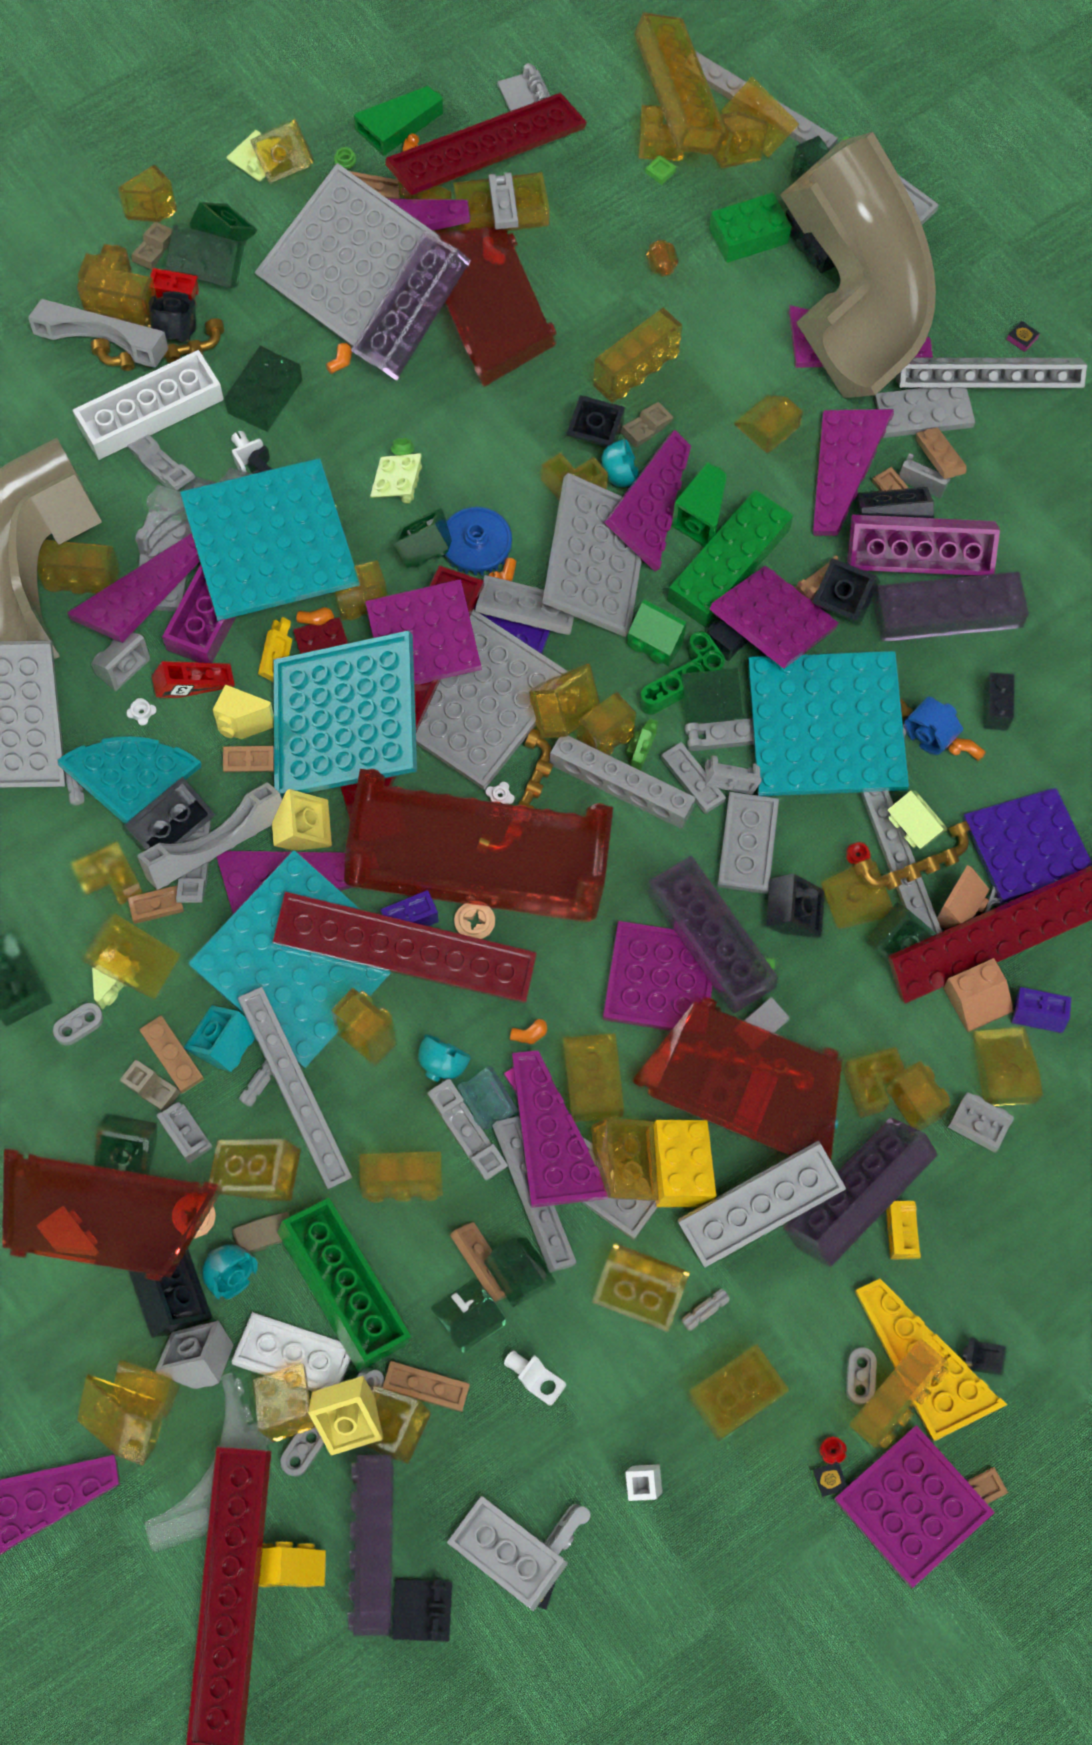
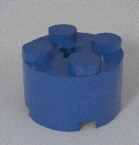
M930 696L926 697L904 722V728L908 736L912 740L917 738L921 742L919 747L932 755H939L945 751L964 730L955 716L957 714L956 709L948 703L943 705Z

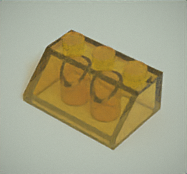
M614 1243L592 1303L669 1332L690 1272Z

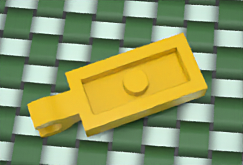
M281 617L280 622L274 620L272 629L267 632L258 675L274 682V659L288 657L293 640L287 636L291 621L285 617Z

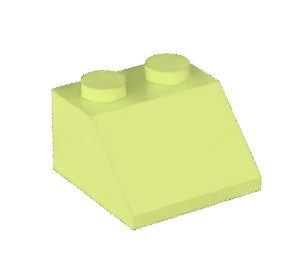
M911 790L888 809L891 814L888 817L897 829L900 826L907 833L904 837L913 848L916 846L920 849L924 848L948 830L917 791Z

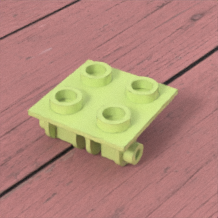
M255 130L226 158L260 182L289 155V152L282 148L283 142L280 138L277 137L270 140Z
M422 454L381 457L370 497L400 496L402 502L410 503L414 499V489L417 487L419 471L422 469Z

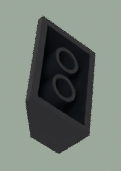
M788 210L786 217L791 225L790 236L796 242L799 250L803 251L809 258L811 265L816 267L821 274L836 267L813 233H803L791 211Z
M928 487L857 493L858 515L934 518V501Z
M182 776L126 823L123 830L144 852L158 843H184L216 814Z
M186 1243L146 1248L126 1261L151 1338L171 1335V1332L190 1328L212 1318Z

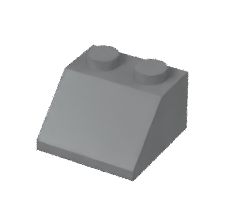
M132 632L123 643L113 639L111 645L104 652H99L91 664L94 673L116 692L150 660L144 637Z
M219 1321L171 1332L156 1372L160 1376L193 1389L219 1384L232 1351L233 1343Z

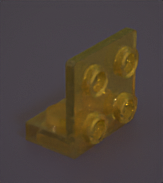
M303 1363L253 1380L258 1431L269 1440L276 1442L316 1428L308 1414L310 1397L306 1367Z

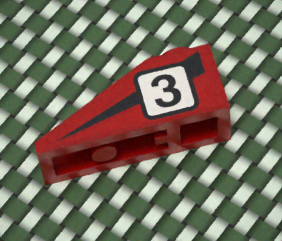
M162 661L152 675L155 695L158 698H182L222 690L225 685L235 686L231 665L225 663Z

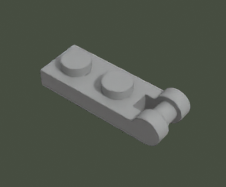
M511 172L504 173L502 176L488 174L495 229L518 227Z
M752 718L704 724L689 723L684 726L685 733L689 736L687 741L689 751L754 745ZM704 734L705 739H699L698 735Z
M578 1504L571 1505L544 1545L557 1555L560 1554L562 1549L566 1550L571 1545L574 1539L572 1534L579 1524H585L589 1521V1510Z

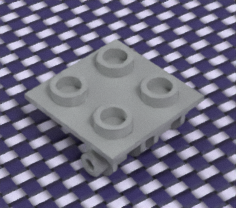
M530 63L524 66L523 74L497 82L510 111L550 97L539 71Z

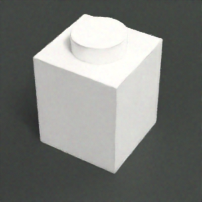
M660 1464L632 1466L626 1471L628 1501L653 1500L662 1494Z

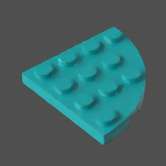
M132 736L101 739V743L87 747L84 745L80 746L57 760L60 768L124 824L128 823L182 776L186 780L201 768V761L181 748H172L160 744L159 740Z

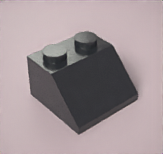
M580 395L566 436L608 447L619 438L624 423L625 407Z
M832 558L812 603L840 618L861 625L880 581L874 574Z
M796 874L771 878L768 892L766 926L784 935L822 938L825 890Z

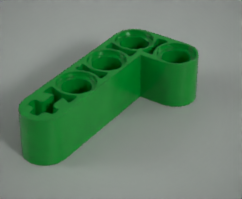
M696 632L691 636L688 655L692 661L646 685L642 689L640 708L644 713L648 715L656 714L721 677L725 658L707 633ZM696 645H701V646H703L704 648H703V649H698V648H696L695 646H696ZM708 664H716L718 667L712 668ZM688 675H695L697 678L691 679ZM674 686L677 690H669L667 687Z

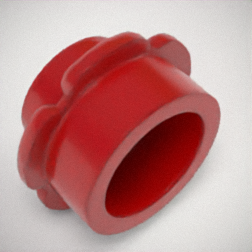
M861 842L851 844L846 850V859L850 864L854 863L856 865L871 857L869 848Z
M829 1437L824 1440L819 1451L826 1463L834 1464L835 1462L841 1463L845 1460L847 1447L841 1439Z

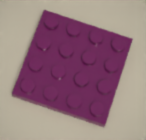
M766 565L715 600L709 609L783 669L836 630L839 624L831 615L813 604L812 600L801 594L793 585L787 583Z
M461 579L365 601L373 638L404 631H410L413 634L414 684L419 685L436 679L441 680L482 670Z
M618 921L603 1020L705 1036L719 936Z
M917 1425L834 1499L911 1589L995 1513Z

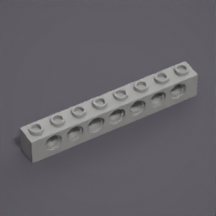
M913 358L896 375V382L900 387L1084 388L1087 364L1081 358Z

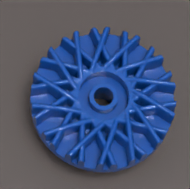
M469 507L456 512L446 521L452 542L448 549L449 551L443 556L447 557V562L451 563L452 568L457 566L459 572L465 570L466 575H468V571H473L475 576L478 572L483 576L484 571L489 570L491 573L492 569L498 570L500 563L504 565L509 552L511 553L512 532L509 524L500 514L484 507Z

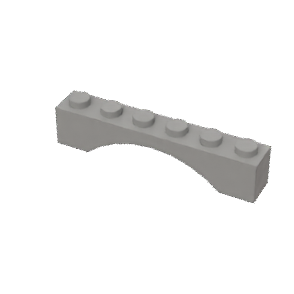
M44 299L40 300L28 317L34 335L52 340L73 336L105 338L122 347L131 355L135 362L155 368L168 350L163 331Z
M267 782L247 793L232 816L211 833L185 843H158L138 854L137 857L146 879L158 890L271 826L282 802L280 793Z

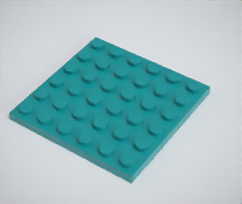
M320 458L180 492L217 621L359 586L358 575Z
M410 631L274 659V788L280 793L281 798L284 797L289 789L309 793L417 772L413 634Z
M895 651L802 655L785 669L768 656L748 658L755 761L757 766L760 767L761 783L758 785V796L908 791L909 782Z
M293 850L191 959L188 965L243 1014L244 1012L238 997L262 987L297 1062L305 1069L392 972L273 944L285 892L359 909Z

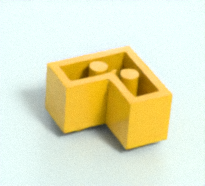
M275 1542V1547L274 1544L263 1543L259 1587L325 1586L326 1550H315V1544H297V1548H292V1542Z

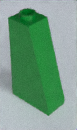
M425 86L354 114L355 130L385 156L408 138V135L416 134L443 114V98L437 91L432 90L429 86Z

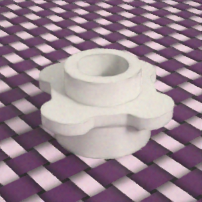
M143 698L136 699L131 704L130 709L127 710L128 718H134L142 726L146 725L150 716L156 713V707L150 705Z
M501 782L496 787L490 786L486 789V795L490 797L491 806L494 809L506 807L514 802V795L510 794L507 782Z

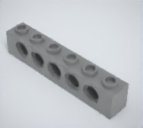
M564 733L560 735L550 753V763L553 764V767L680 829H683L694 809L696 797Z

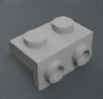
M966 1093L948 1128L996 1153L1014 1117L1008 1114L1006 1110L985 1102L982 1097Z

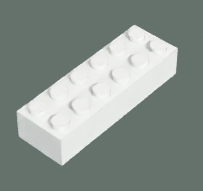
M197 350L73 409V413L79 429L97 459L100 460L146 435L150 436L224 399L219 381L200 351Z

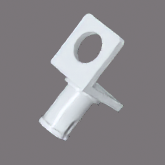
M238 431L241 439H239L237 433L232 435L231 440L237 448L231 451L235 465L243 477L248 476L244 466L248 464V458L253 451L259 450L263 443L261 439L249 442L246 434L243 431Z
M513 1350L504 1361L506 1367L519 1374L518 1378L524 1387L549 1406L553 1405L566 1387V1383L548 1371L536 1356H533L529 1362ZM547 1380L553 1381L556 1385L554 1392L549 1395L541 1392V1386Z

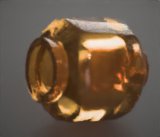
M666 240L652 243L646 253L651 271L655 274H661V276L672 274L674 268L679 263L674 245L666 242Z

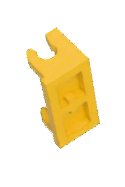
M889 1201L886 1206L890 1259L921 1258L915 1201Z

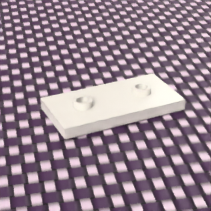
M253 1312L232 1359V1365L310 1391H316L343 1382L351 1362L340 1341Z

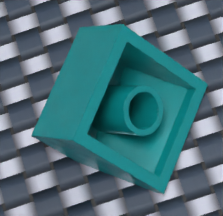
M211 1005L184 1046V1049L218 1069L232 1072L239 1065L247 1047L253 1043L255 1035L247 1018L239 1011Z

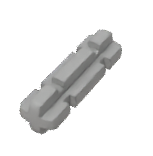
M65 773L68 792H71L68 794L70 804L74 806L83 804L85 801L84 794L81 793L83 787Z
M266 1060L261 1066L262 1070H258L248 1084V1089L244 1090L240 1095V1101L246 1106L251 1107L254 1104L256 1095L259 1096L271 1079L270 1075H273Z
M720 1289L713 1294V1298L709 1297L693 1309L692 1314L689 1312L681 1320L685 1328L689 1331L693 1330L698 1326V1322L702 1323L718 1311L719 1306L723 1307L730 1300L728 1294L723 1289Z

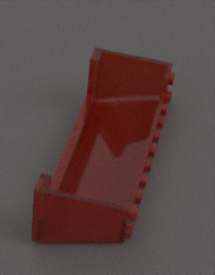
M360 769L345 850L344 882L347 885L355 888L415 896L428 890L431 898L436 900L489 906L490 908L584 922L596 919L605 886L613 816L612 806L596 803L587 808L585 816H580L575 813L554 812L550 809L528 808L524 805H507L498 801L487 802L476 798L454 797L450 794L428 793L424 790H407L398 786L387 787L384 786L385 777L378 770ZM480 838L490 841L489 845L486 846L480 843Z

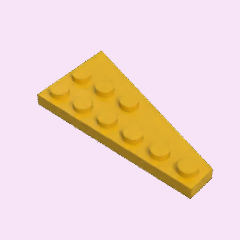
M881 1279L855 1291L932 1442L1007 1405Z

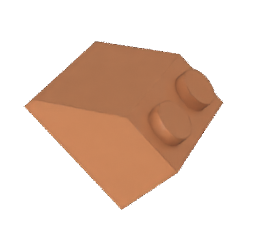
M968 865L937 917L940 927L945 930L972 919L977 911L982 913L989 902V899L985 898L989 888L974 869Z
M994 958L949 978L943 987L967 1033L1014 1011L1007 980Z

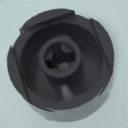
M175 291L163 292V297L157 299L156 295L151 297L149 300L150 328L163 331L166 339H176L180 342L190 340V335L197 329L195 300H190L186 293Z

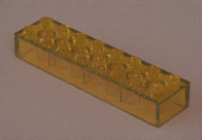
M643 12L634 35L676 149L683 152L689 151L717 155L727 135V131L683 18Z

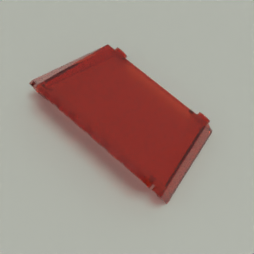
M495 226L432 230L441 239L427 258L463 345L484 387L556 345L553 336L557 335V332L552 322L547 323L517 255L515 246L518 243L513 232L508 234L506 228L495 229Z
M703 996L702 999L696 998L634 1077L633 1083L639 1087L647 1086L649 1088L648 1094L653 1098L792 1156L819 1141L830 1161L832 1159L843 1057L839 1056V1052L833 1048L825 1046L824 1050L811 1049L724 1013L720 1007L716 1006V1000Z
M5 1148L2 1248L10 1250V1256L26 1258L28 1253L145 1273V1279L162 1281V1276L171 1278L218 1199L222 1187L215 1183L204 1182V1186H202V1184L195 1181L193 1183L43 1158L34 1154H29L28 1159L23 1158L24 1155L19 1154L18 1150Z

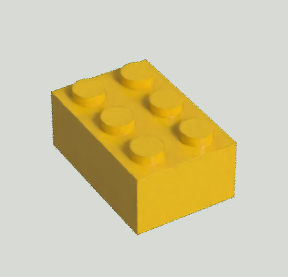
M656 1120L649 1130L656 1207H701L716 1197L708 1120Z

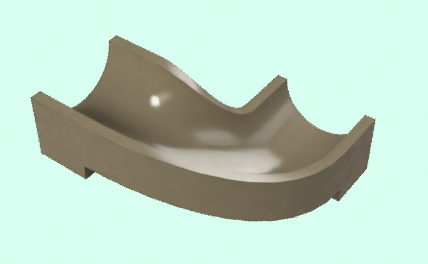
M873 132L840 141L781 194L803 233H813L840 274L841 280L838 290L835 293L825 295L796 323L843 398L876 395L918 354L932 325L935 310V275L923 227L900 177Z
M57 438L0 468V641H52L54 659L60 657L49 630L44 624L38 596L37 562L39 550L45 538L51 533L59 545L102 523L81 479Z

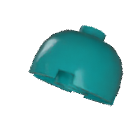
M622 439L609 445L602 454V464H599L602 478L607 477L609 482L615 487H630L639 476L638 467L635 468L633 461L635 456L627 440Z
M425 1034L418 1050L420 1066L427 1071L425 1076L436 1082H439L441 1078L446 1080L450 1078L451 1080L460 1076L471 1060L470 1055L450 1043L446 1044L435 1036Z
M234 1244L223 1245L213 1249L208 1254L202 1269L203 1281L217 1299H220L221 1296L225 1299H231L250 1284L248 1278L252 1272L256 1274L258 1262L248 1250Z

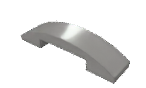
M149 435L127 445L128 449L145 469L170 490L177 491L195 478V475L183 464L178 465L160 449L158 443Z
M211 820L185 842L196 840L211 833ZM209 862L202 864L178 879L177 903H203Z
M450 1078L427 1092L444 1123L485 1181L508 1167L495 1145L491 1144L465 1105L464 1099Z

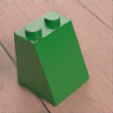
M707 462L676 500L674 506L672 527L703 547L708 544L717 532L727 474L720 467L713 466Z

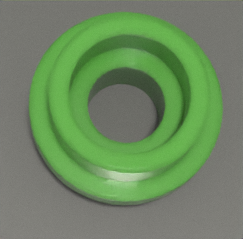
M342 147L337 150L334 156L335 165L338 163L345 169H350L356 164V155L350 148Z
M409 438L395 439L391 446V452L396 454V456L409 455L415 450Z

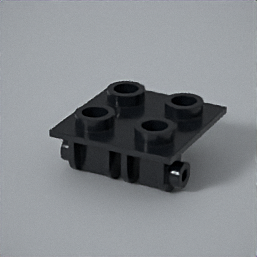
M396 1580L392 1640L450 1642L453 1582H444L443 1580Z

